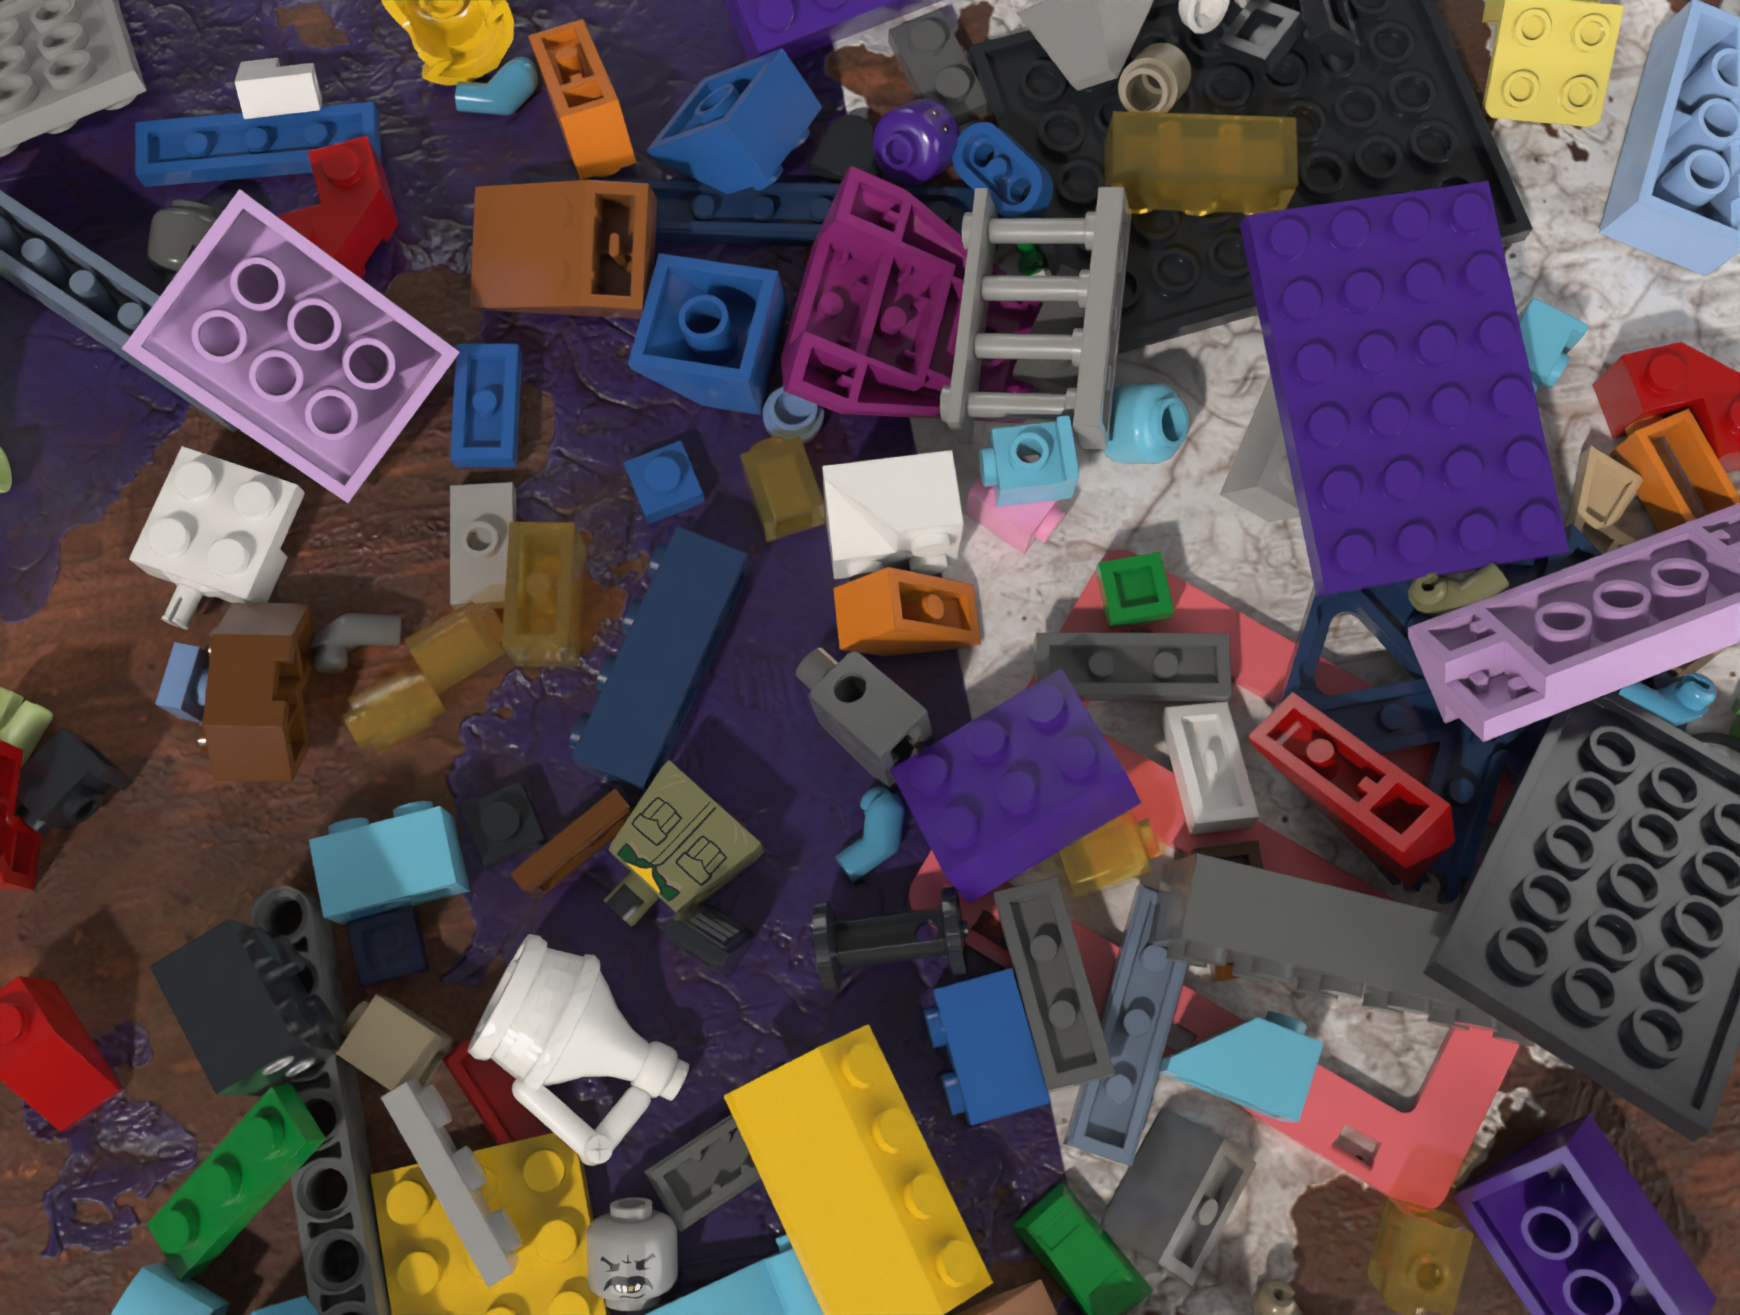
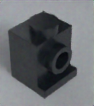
M62 727L21 767L16 796L21 804L15 809V812L31 828L46 836L55 826L69 830L74 824L86 821L101 807L104 800L103 795L112 786L125 791L134 781L90 740Z

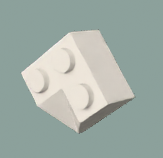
M952 450L823 466L824 510L834 579L848 578V582H851L886 567L910 570V572L925 575H935L944 572L947 569V565L957 563L964 522Z

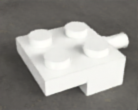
M182 446L129 558L130 561L147 574L177 585L166 612L161 619L171 625L188 630L202 596L217 597L232 603H268L288 558L280 548L305 492L297 484Z

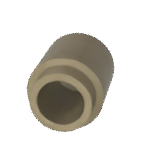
M1156 43L1146 47L1123 70L1120 76L1118 93L1123 106L1132 115L1142 119H1155L1163 116L1187 90L1191 80L1190 63L1186 55L1174 45Z

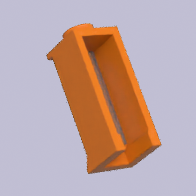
M1689 409L1665 419L1663 416H1652L1629 425L1625 428L1628 437L1609 453L1612 459L1616 457L1620 464L1642 477L1643 482L1636 493L1659 533L1740 503L1738 492Z

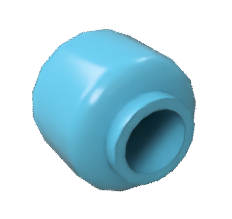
M1156 382L1130 383L1114 387L1107 449H1102L1104 454L1112 461L1123 464H1159L1171 459L1186 439L1189 431V415L1185 404L1180 400L1177 393L1165 384Z

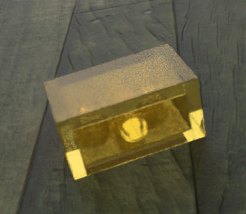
M509 522L502 648L515 666L580 667L585 545L574 522Z

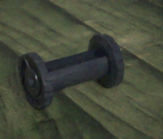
M953 885L942 886L940 907L837 920L830 901L814 903L813 949L816 955L821 984L825 991L840 989L843 968L946 956L953 975L968 973L965 937L969 935L968 922L962 918L958 890ZM924 925L935 926L938 929L936 938L925 942L919 940L916 936L920 927Z

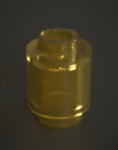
M419 667L408 674L402 669L348 697L353 710L345 713L342 717L360 749L372 744L378 754H381L435 725L432 719L446 712L422 667Z

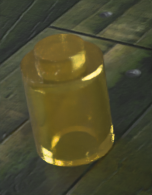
M470 600L405 639V642L431 685L438 693H441L506 654L500 642L510 637L491 604L479 610L474 601Z

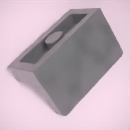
M1164 1109L1156 1119L1133 1165L1130 1167L1102 1218L1100 1227L1109 1235L1193 1286L1257 1163L1225 1138L1168 1109Z

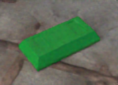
M1063 1181L1012 1225L1013 1229L1084 1315H1128L1154 1291Z

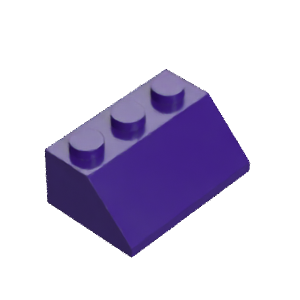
M1590 1114L1532 1139L1456 1190L1452 1195L1531 1315H1709L1717 1299Z

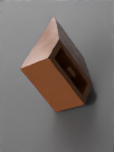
M576 180L475 187L470 309L641 319L654 272L657 198L648 183Z

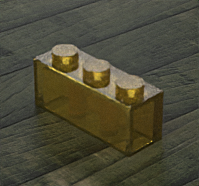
M1113 111L1105 141V187H1124L1130 213L1142 214L1152 210H1182L1184 213L1193 216H1203L1213 212H1241L1247 216L1286 210L1298 185L1296 118Z

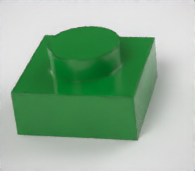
M1160 552L1098 562L1095 572L1108 630L1171 618L1174 608Z

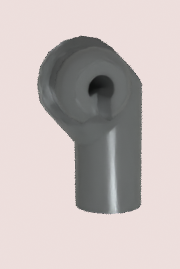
M346 613L339 616L313 636L309 648L314 649V656L312 658L314 668L323 673H340L344 671L348 663L347 652L352 651L359 645L399 647L401 616Z

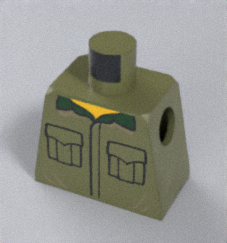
M668 760L660 769L609 847L612 855L630 872L603 901L631 927L642 918L659 898L678 914L695 904L703 903L757 861L764 853L762 844Z

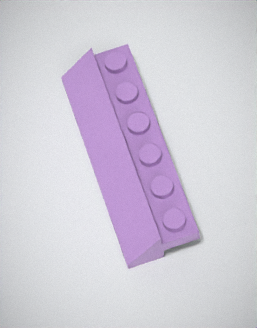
M1740 503L1408 627V638L1444 723L1460 718L1485 742L1739 643Z

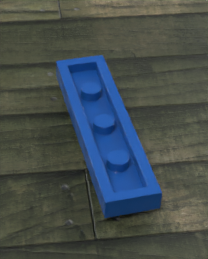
M374 102L321 106V109L318 111L244 119L243 113L136 122V176L144 187L313 173L307 151L364 136L368 137L381 163L380 115Z

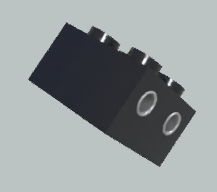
M228 919L150 965L216 1095L263 1096L271 1086L286 1084L338 1052L330 1036V1033L336 1030L334 1018L318 995L313 994L309 997L297 974L304 970L303 961L292 942L283 934L277 937L275 933L266 931L261 927L257 928Z

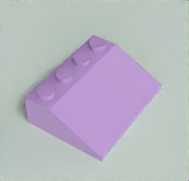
M240 189L122 347V350L347 503H349L460 353Z

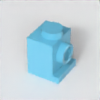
M1533 297L1518 315L1534 392L1536 393L1542 385L1551 389L1556 384L1570 360V356L1567 353L1585 335L1589 325Z
M1070 415L1057 417L1055 422L991 429L988 447L979 448V467L983 487H994L996 507L1072 499L1079 479V470ZM1038 454L1040 459L1034 463H1026L1020 460L1018 456Z

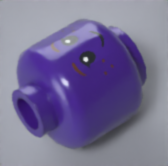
M914 99L884 114L876 125L872 139L874 157L880 169L891 180L902 185H919L944 172L953 163L952 156L957 147L959 128L953 115L942 104L930 99Z

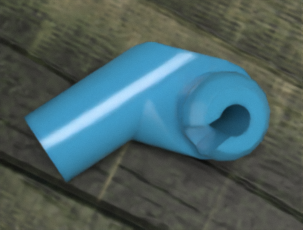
M515 57L505 63L487 84L459 81L455 92L457 110L459 112L506 116L515 113L538 86L539 73L536 65L526 57Z
M873 787L863 795L860 807L864 810L865 814L863 837L835 856L838 864L852 883L893 856L900 848L905 809L901 798L897 794L891 793L886 787Z

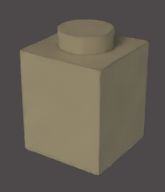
M376 994L370 1003L367 1001L361 1002L349 1015L341 1030V1035L346 1039L335 1054L391 1091L415 1077L422 1089L430 1084L444 1063L441 1058L451 1052L458 1041L395 999Z

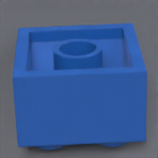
M782 48L703 78L646 151L653 160L726 194L753 187L756 191L762 190L771 185L782 174L783 167L781 164L790 151L799 147L810 134L808 126L822 109V106Z
M659 253L628 361L630 369L702 406L761 415L788 311V304L778 271Z

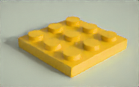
M555 1133L472 1151L487 1179V1183L479 1187L492 1212L497 1211L501 1207L507 1212L522 1240V1246L514 1250L520 1259L515 1271L489 1288L419 1164L370 1175L391 1315H611L610 1308L606 1306L605 1299L590 1290L587 1279L586 1232L594 1219L584 1163L580 1159L579 1154Z

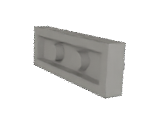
M415 1077L382 1096V1101L488 1288L513 1273L520 1260L514 1251L522 1246L520 1235L507 1212L502 1207L492 1212L479 1187L487 1183L484 1171L468 1146L460 1150L456 1149L444 1125L452 1121V1117L437 1089L432 1084L422 1089Z

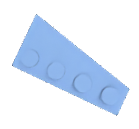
M1691 0L1653 36L1599 233L1704 276H1707L1740 253V17L1702 1Z

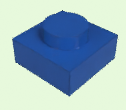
M681 440L623 462L648 524L705 503L704 494Z

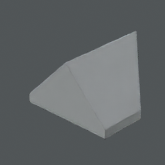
M1046 0L1016 13L1069 83L1079 91L1118 78L1154 0Z

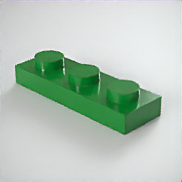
M292 1084L271 1086L147 1223L148 1228L179 1281L200 1276L326 1140Z

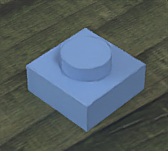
M174 642L155 704L180 719L200 723L204 715L210 661L209 653L200 647Z

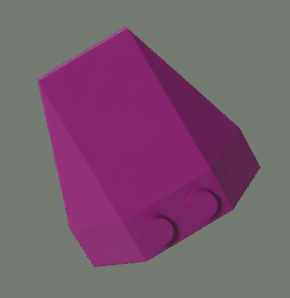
M851 166L843 178L811 248L781 352L783 391L840 414L941 419V391L944 385H951L968 251L963 247L962 236L906 189ZM995 263L993 264L992 275H1008ZM989 301L985 333L1029 334L1043 303L1040 301ZM982 358L978 392L1033 393L1034 386L1012 377L1017 359ZM975 417V421L1022 423L1026 420L1023 418Z

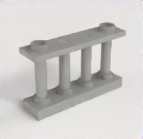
M1099 187L1096 212H1087L1085 218H999L988 188H975L973 211L965 212L962 221V242L964 249L968 251L951 385L943 386L940 397L942 422L948 424L959 444L972 445L975 417L1056 419L1060 416L1070 415L1071 426H1073L1082 448L1107 449L1132 217L1124 187ZM996 244H1085L1086 250H1092L1090 269H1081L1079 276L992 275ZM989 301H1078L1080 308H1086L1084 327L1075 328L1073 334L985 333ZM982 358L1072 360L1073 366L1079 367L1077 388H1068L1066 394L978 392Z

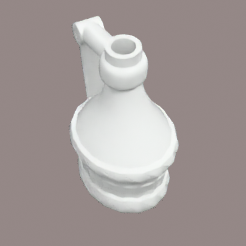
M529 934L524 939L508 965L479 1021L468 1048V1052L475 1059L487 1061L491 1058L515 1078L512 1086L514 1097L578 1153L582 1162L589 1166L604 1163L611 1157L612 1151L648 1108L651 1098L661 1096L672 1101L681 1089L689 1070V1063L679 1059L677 1052L673 1048L656 1041L649 1044L631 1028L617 1008L609 986L600 972V961L595 955L585 954L582 957L547 948V942L541 936ZM610 1076L631 1081V1087L624 1093L595 1130L545 1087L581 1077Z

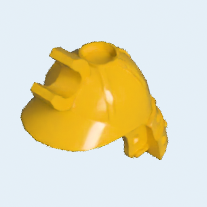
M381 0L389 14L409 33L413 46L418 52L417 55L425 62L422 69V78L436 84L451 86L457 85L459 81L472 82L498 67L513 41L514 19L509 3L506 0Z

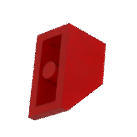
M18 976L0 989V1080L60 1132L69 1130L124 1090L56 982Z

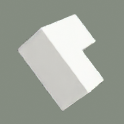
M278 58L240 63L234 82L244 119L318 111L321 109L322 97L314 63L280 67Z

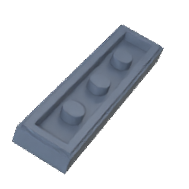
M1142 884L1137 886L1099 1016L1115 1074L1113 1077L1079 1086L1063 1142L1064 1145L1127 1166H1132L1188 966L1166 959L1167 947L1148 943L1159 890Z

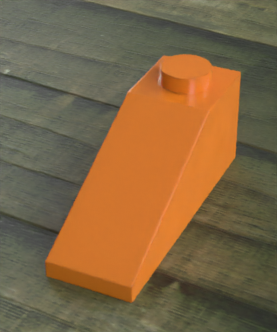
M581 19L528 35L579 179L584 180L593 176L607 177L615 174L622 167L637 163L619 100L584 20Z

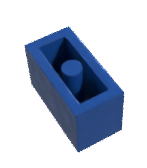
M1012 968L932 991L931 997L934 1006L924 1008L923 1013L933 1048L945 1045L952 1072L941 1075L952 1115L964 1112L967 1125H975L1051 1103Z

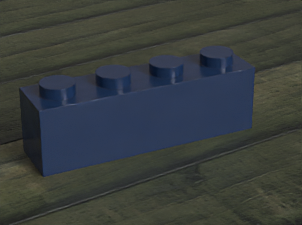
M679 526L676 527L669 544L663 541L660 542L649 565L648 576L653 579L644 599L636 597L625 615L622 632L627 634L618 656L608 655L599 671L596 690L601 691L595 706L591 714L583 712L579 716L572 730L569 747L574 749L571 759L580 770L644 795L670 756L751 574L747 553Z

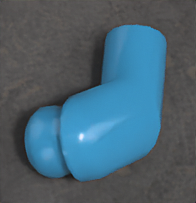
M1698 673L1687 674L1682 678L1681 682H1675L1657 690L1641 682H1636L1614 691L1675 727L1701 718L1708 712L1709 704L1717 696L1714 683L1705 675Z

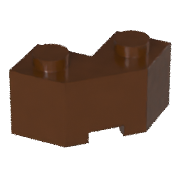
M233 602L219 625L211 630L208 644L210 661L204 715L199 726L198 741L201 752L209 755L214 781L293 782L311 746L301 692L314 669L312 664L314 649L309 648L315 634L310 604Z

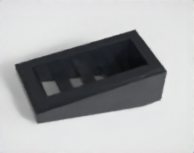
M707 903L695 904L670 917L663 928L665 931L664 935L676 947L725 978L727 976L732 977L755 938L754 933L748 927Z

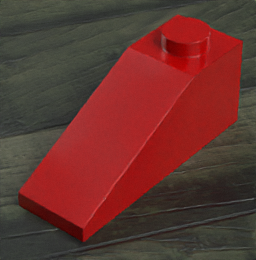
M1294 692L1248 735L1249 742L1358 849L1408 887H1411L1455 842L1451 805Z

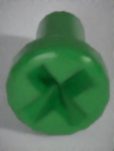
M1016 244L1021 256L1018 261L1019 271L1024 275H1033L1043 270V256L1041 251H1037L1036 245Z

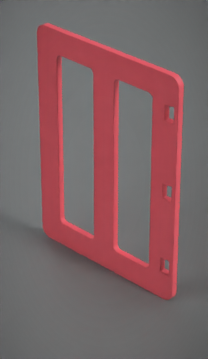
M1115 550L1105 555L1100 562L1138 555L1127 550ZM1094 571L1059 633H1131L1133 631L1145 633H1229L1231 681L1275 706L1295 646V642L1165 571L1174 608V613L1170 619L1108 630L1096 572ZM1319 658L1315 671V682L1324 694L1330 696L1374 688V686L1324 658ZM1035 674L1026 689L1035 684ZM1082 701V703L1087 708L1090 701ZM1101 732L1124 768L1142 802L1118 817L1186 857L1190 856V851L1195 848L1258 840L1264 870L1399 902L1259 821L1256 822L1253 828L1190 835L1174 773ZM1433 745L1382 754V756L1422 784ZM1503 774L1500 777L1487 823L1492 828H1494L1514 787ZM932 850L910 886L908 900L912 910L940 907L942 886L953 885L944 875ZM1005 882L970 904L958 892L962 918L968 922L969 935L965 937L966 946L1005 970L1010 968L1013 970L1010 956L1006 949L970 928L976 924L983 911L999 920L993 892L1016 886ZM1070 919L1099 1017L1119 947ZM1182 984L1172 1023L1194 1035L1190 1045L1244 1021ZM1471 1027L1469 1031L1450 1028L1412 1106L1403 1113L1318 1063L1299 1123L1280 1122L1230 1101L1228 1102L1399 1204L1412 1210L1429 1211L1438 1207L1446 1198L1520 1045L1492 1038L1493 1031ZM1165 1045L1162 1058L1177 1051ZM1344 1125L1377 1143L1370 1157V1164L1333 1144L1334 1140L1339 1137Z

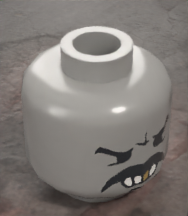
M631 1197L613 1201L610 1204V1212L597 1217L588 1226L586 1232L587 1279L590 1290L599 1297L604 1298L606 1306L614 1310L636 1311L657 1305L661 1301V1294L669 1291L678 1277L677 1228L672 1217L661 1211L653 1210L652 1201L649 1199Z

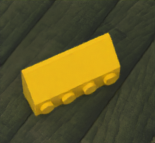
M869 1024L826 1043L724 1095L823 1315H944L993 1284Z

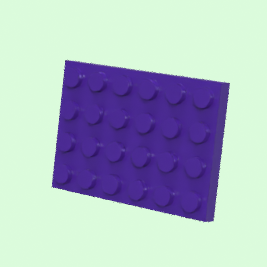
M1489 181L1247 215L1240 223L1316 597L1408 582L1416 578L1425 577L1427 573L1432 572L1437 573L1436 575L1443 576L1477 570L1487 566L1490 562L1496 566L1558 556L1569 552Z

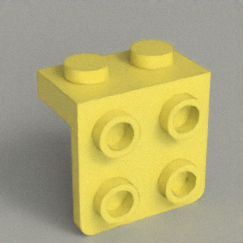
M1486 0L1482 22L1497 24V30L1482 104L1483 113L1489 118L1580 127L1596 125L1602 116L1624 5L1600 3V0Z

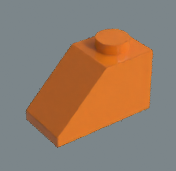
M886 567L833 588L840 650L892 656L972 648L981 645L973 584Z

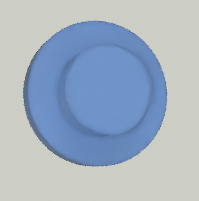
M781 387L767 398L763 408V421L768 433L778 442L787 445H800L809 442L820 432L824 422V409L820 405L784 392L783 387Z

